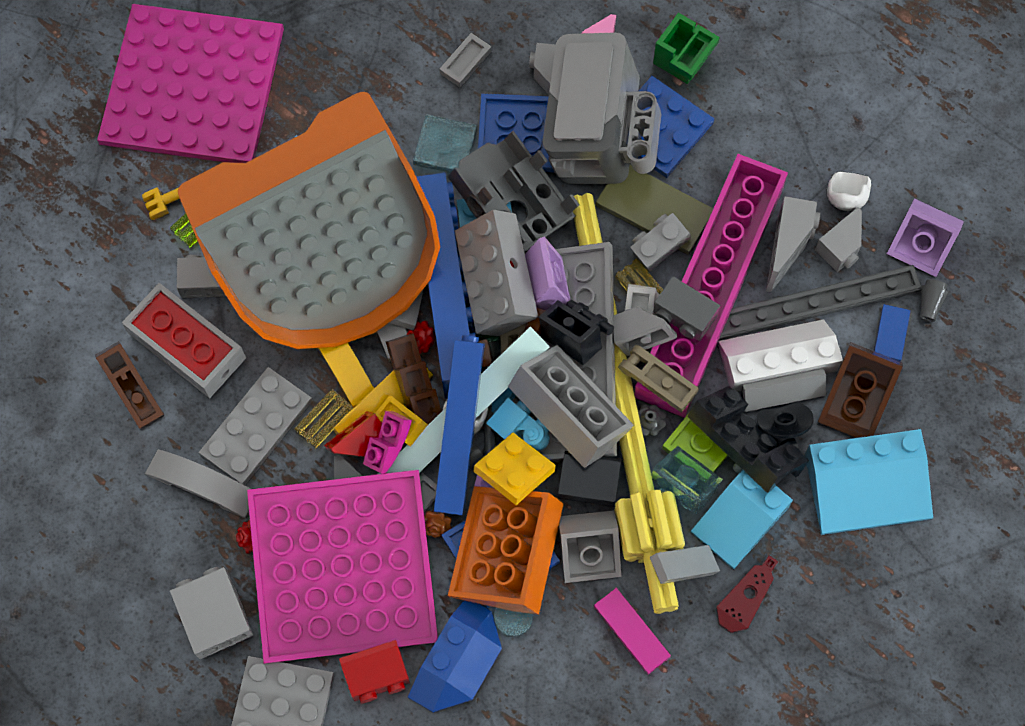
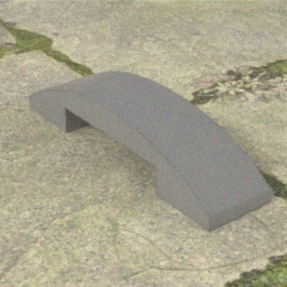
M157 450L145 475L169 486L179 487L219 505L220 508L242 518H247L249 514L247 490L250 489L249 487L194 461L163 450Z

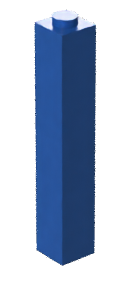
M462 335L461 341H454L434 512L463 515L465 511L485 343H478L479 337Z

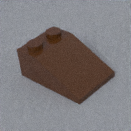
M850 342L818 422L856 438L874 436L902 370L903 363Z

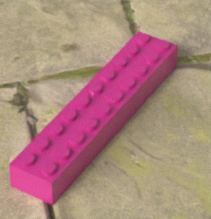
M740 154L736 156L682 279L683 283L721 305L718 316L701 341L695 338H687L679 331L678 327L670 323V327L677 333V338L652 347L650 354L697 387L701 383L783 191L788 172ZM639 382L635 386V398L684 418L693 401L692 399L681 413Z

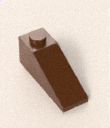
M119 341L95 354L97 361L139 429L164 415Z

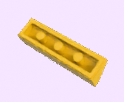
M427 368L429 378L431 379L433 374ZM394 370L334 427L336 435L366 411L375 413L389 395L401 404H405Z

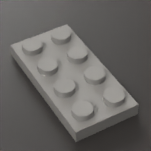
M268 367L198 453L230 478L246 485L313 400L305 392Z

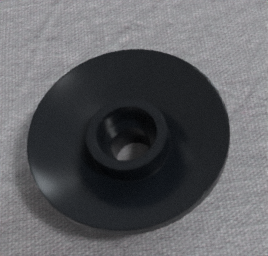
M799 402L762 408L757 415V424L761 431L776 438H794L803 435L810 430L814 422L812 411Z

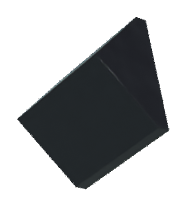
M565 451L558 499L614 507L621 459L602 456L584 468L569 451Z

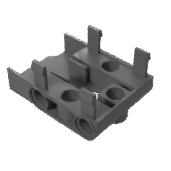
M514 131L497 145L486 143L461 159L458 163V168L456 167L448 176L476 219L491 210L512 213L507 204L512 201L521 203L527 211L526 219L518 222L524 252L529 250L539 238H546L575 217L573 211L580 205L572 194L564 199L542 169V166L548 160L540 150L532 157ZM536 191L540 192L543 198H540ZM532 226H535L540 234L536 233Z

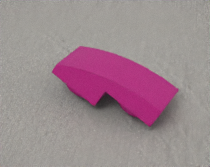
M385 411L379 437H370L363 464L381 474H385L397 458L406 440L412 420L394 411Z

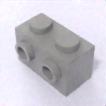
M674 213L669 216L666 214L662 215L654 222L653 225L655 227L648 233L643 231L632 240L634 244L630 248L649 272L691 239L690 233Z

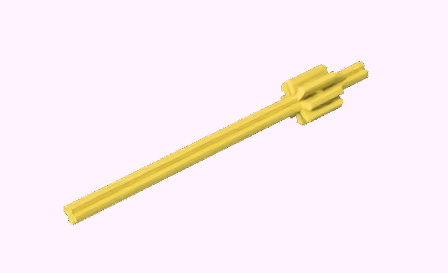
M585 193L582 196L575 195V199L580 204L573 211L579 246L603 243L593 195L590 193ZM614 299V315H616L617 309ZM615 344L616 407L634 425L619 440L630 492V498L618 500L615 503L614 509L623 556L628 562L638 560V563H644L654 613L672 612L679 607L674 582L660 583L650 557L659 552L684 549L685 541L674 493L671 491L661 493V490H654L631 377L622 373L618 368L623 359L627 360V357Z

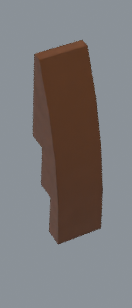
M408 334L386 341L406 408L429 425L442 411L436 389L431 386L425 361H421L415 335Z

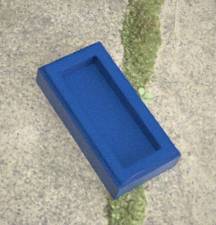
M883 304L874 346L875 352L901 362L911 310Z

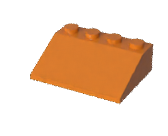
M474 486L448 596L509 611L539 615L563 503L548 492L532 491L520 503L515 505L495 488Z

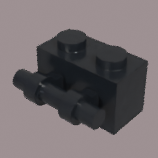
M557 300L539 316L542 338L553 346L558 345L565 354L582 365L602 349L600 332L610 335L614 331V326L608 323L606 317L601 314L596 315L592 313L587 305L582 302L577 303L574 300H569L566 305Z

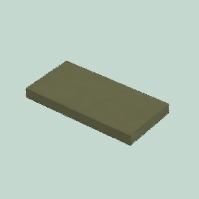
M632 165L629 166L628 176L623 182L607 184L595 205L646 233L655 227L653 225L654 222L662 215L666 214L669 216L674 213L691 235V239L678 249L687 255L690 254L704 231L714 209L647 173H637Z

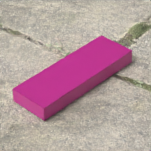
M617 588L594 605L596 611L647 675L671 657L669 652Z

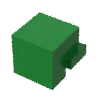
M678 12L655 44L653 64L688 84L717 46L720 37L700 25L696 26V22Z

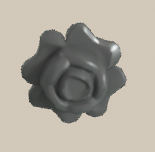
M647 405L641 406L638 414L643 436H648L649 433L652 436H657L658 432L666 427V422L663 421L666 417L665 413L659 411L656 405H651L650 408Z

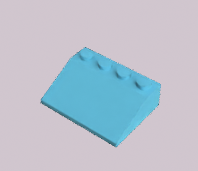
M921 429L811 444L805 452V457L809 460L807 469L821 535L933 519L928 460Z

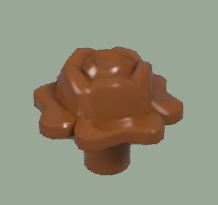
M433 509L432 511H427L426 515H424L426 535L436 538L452 529L450 525L451 518L445 516V513L434 512Z

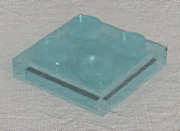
M426 114L413 158V165L451 173L456 167L458 168V163L461 159L471 154L477 125Z

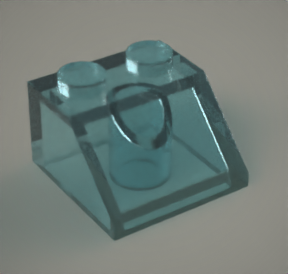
M679 446L662 459L652 471V481L663 492L671 491L674 493L675 499L684 508L693 511L695 514L708 503L723 481L721 477Z

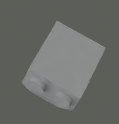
M219 567L208 569L203 573L202 577L195 580H183L176 584L175 589L170 590L193 652L199 659L254 636L237 590L225 567L221 569Z

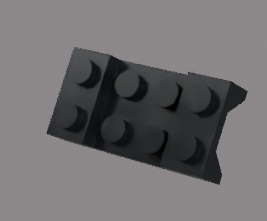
M730 386L697 400L687 417L767 493L787 475L792 474L795 478L798 477L809 462L801 451L790 442L780 446L772 436L761 431L755 420L744 413L749 404Z

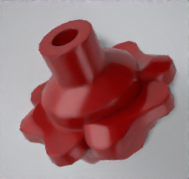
M427 321L417 322L414 330L407 332V335H415L420 354L422 352L427 353L429 347L434 344L435 333L433 328L429 327Z
M250 520L243 522L242 527L237 529L238 533L236 534L238 546L244 548L246 554L253 552Z

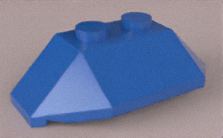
M463 601L451 615L422 664L408 695L410 700L434 713L474 699L502 650L492 611L478 603Z

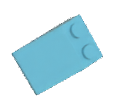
M742 470L690 533L705 546L709 545L711 551L734 570L786 512L793 500L777 486L767 493Z

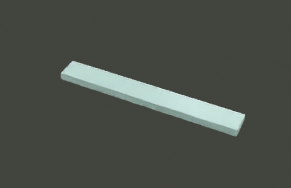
M529 327L481 373L476 418L508 388V385L522 364L550 348L532 327ZM446 408L427 425L411 447L407 445L399 452L386 473L419 470L420 473L441 452Z

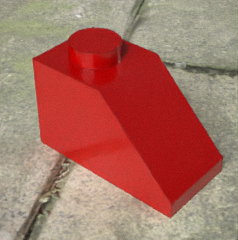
M366 411L324 446L333 453L365 457L370 437H379L382 422L375 413Z

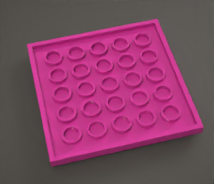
M132 4L97 139L99 145L229 163H247L254 159L284 31L283 24Z
M419 470L247 490L264 664L356 653L393 640L397 641L399 647L429 644L437 641L438 634Z

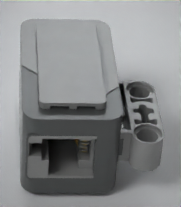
M620 33L566 34L561 36L556 42L543 146L549 156V162L555 174L564 183L617 184L627 178L630 163L633 169L640 174L649 173L656 165L661 110L654 94L647 91H638L640 75L624 35ZM641 155H646L642 159H637Z

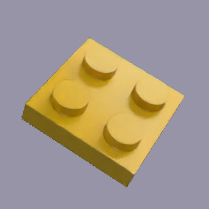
M513 432L474 465V473L517 505L555 472L556 465Z

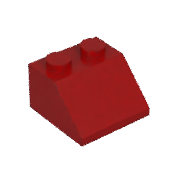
M396 640L339 658L354 701L360 700V703H367L377 699V694L388 691L389 694H394L404 690L405 685L410 683Z

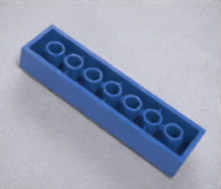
M446 173L416 177L434 213L440 242V250L428 286L444 398H448L454 341H461L462 335L476 336L473 329V317L455 230L458 229V218L454 203L452 182H447Z

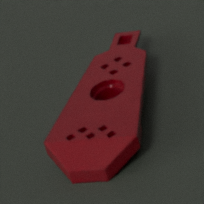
M769 555L762 565H754L720 602L716 609L718 623L721 627L730 633L749 628L774 579L771 572L777 565V560ZM752 589L755 596L747 598L744 595V590Z

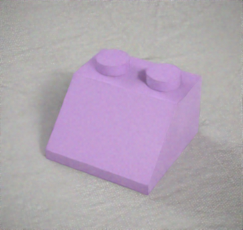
M914 199L887 254L909 265H914V267L936 277L964 221Z
M545 237L539 238L525 253L536 308L547 310L557 300L566 305L570 300L562 257Z

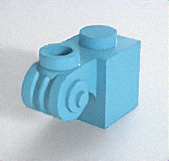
M507 398L486 422L503 439H506L514 432L536 450H543L549 444V430L538 418L535 421L529 416L531 411L520 400L515 404Z

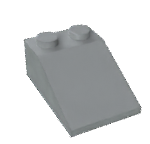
M784 197L776 223L766 292L773 291L806 248L808 240L814 239L815 230L818 228L820 213L816 212L817 202Z

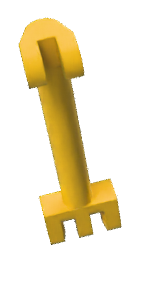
M156 187L142 194L143 201L147 202L145 206L150 211L149 216L151 220L169 214L166 205L180 199L178 188L162 195L161 191Z

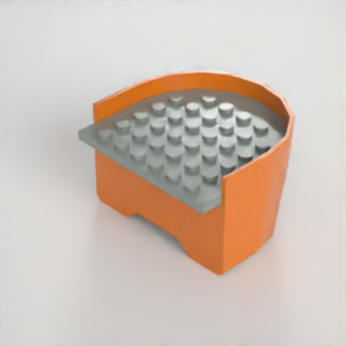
M367 92L356 93L319 112L305 133L247 163L223 162L184 182L178 188L179 198L209 269L239 317L263 339L296 349L337 347L377 332L408 310L428 284L440 250L434 213L411 165L370 94Z

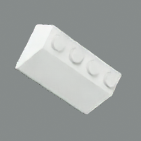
M824 319L718 341L728 384L737 392L742 391V384L822 368L826 374L837 372L843 362L836 335Z

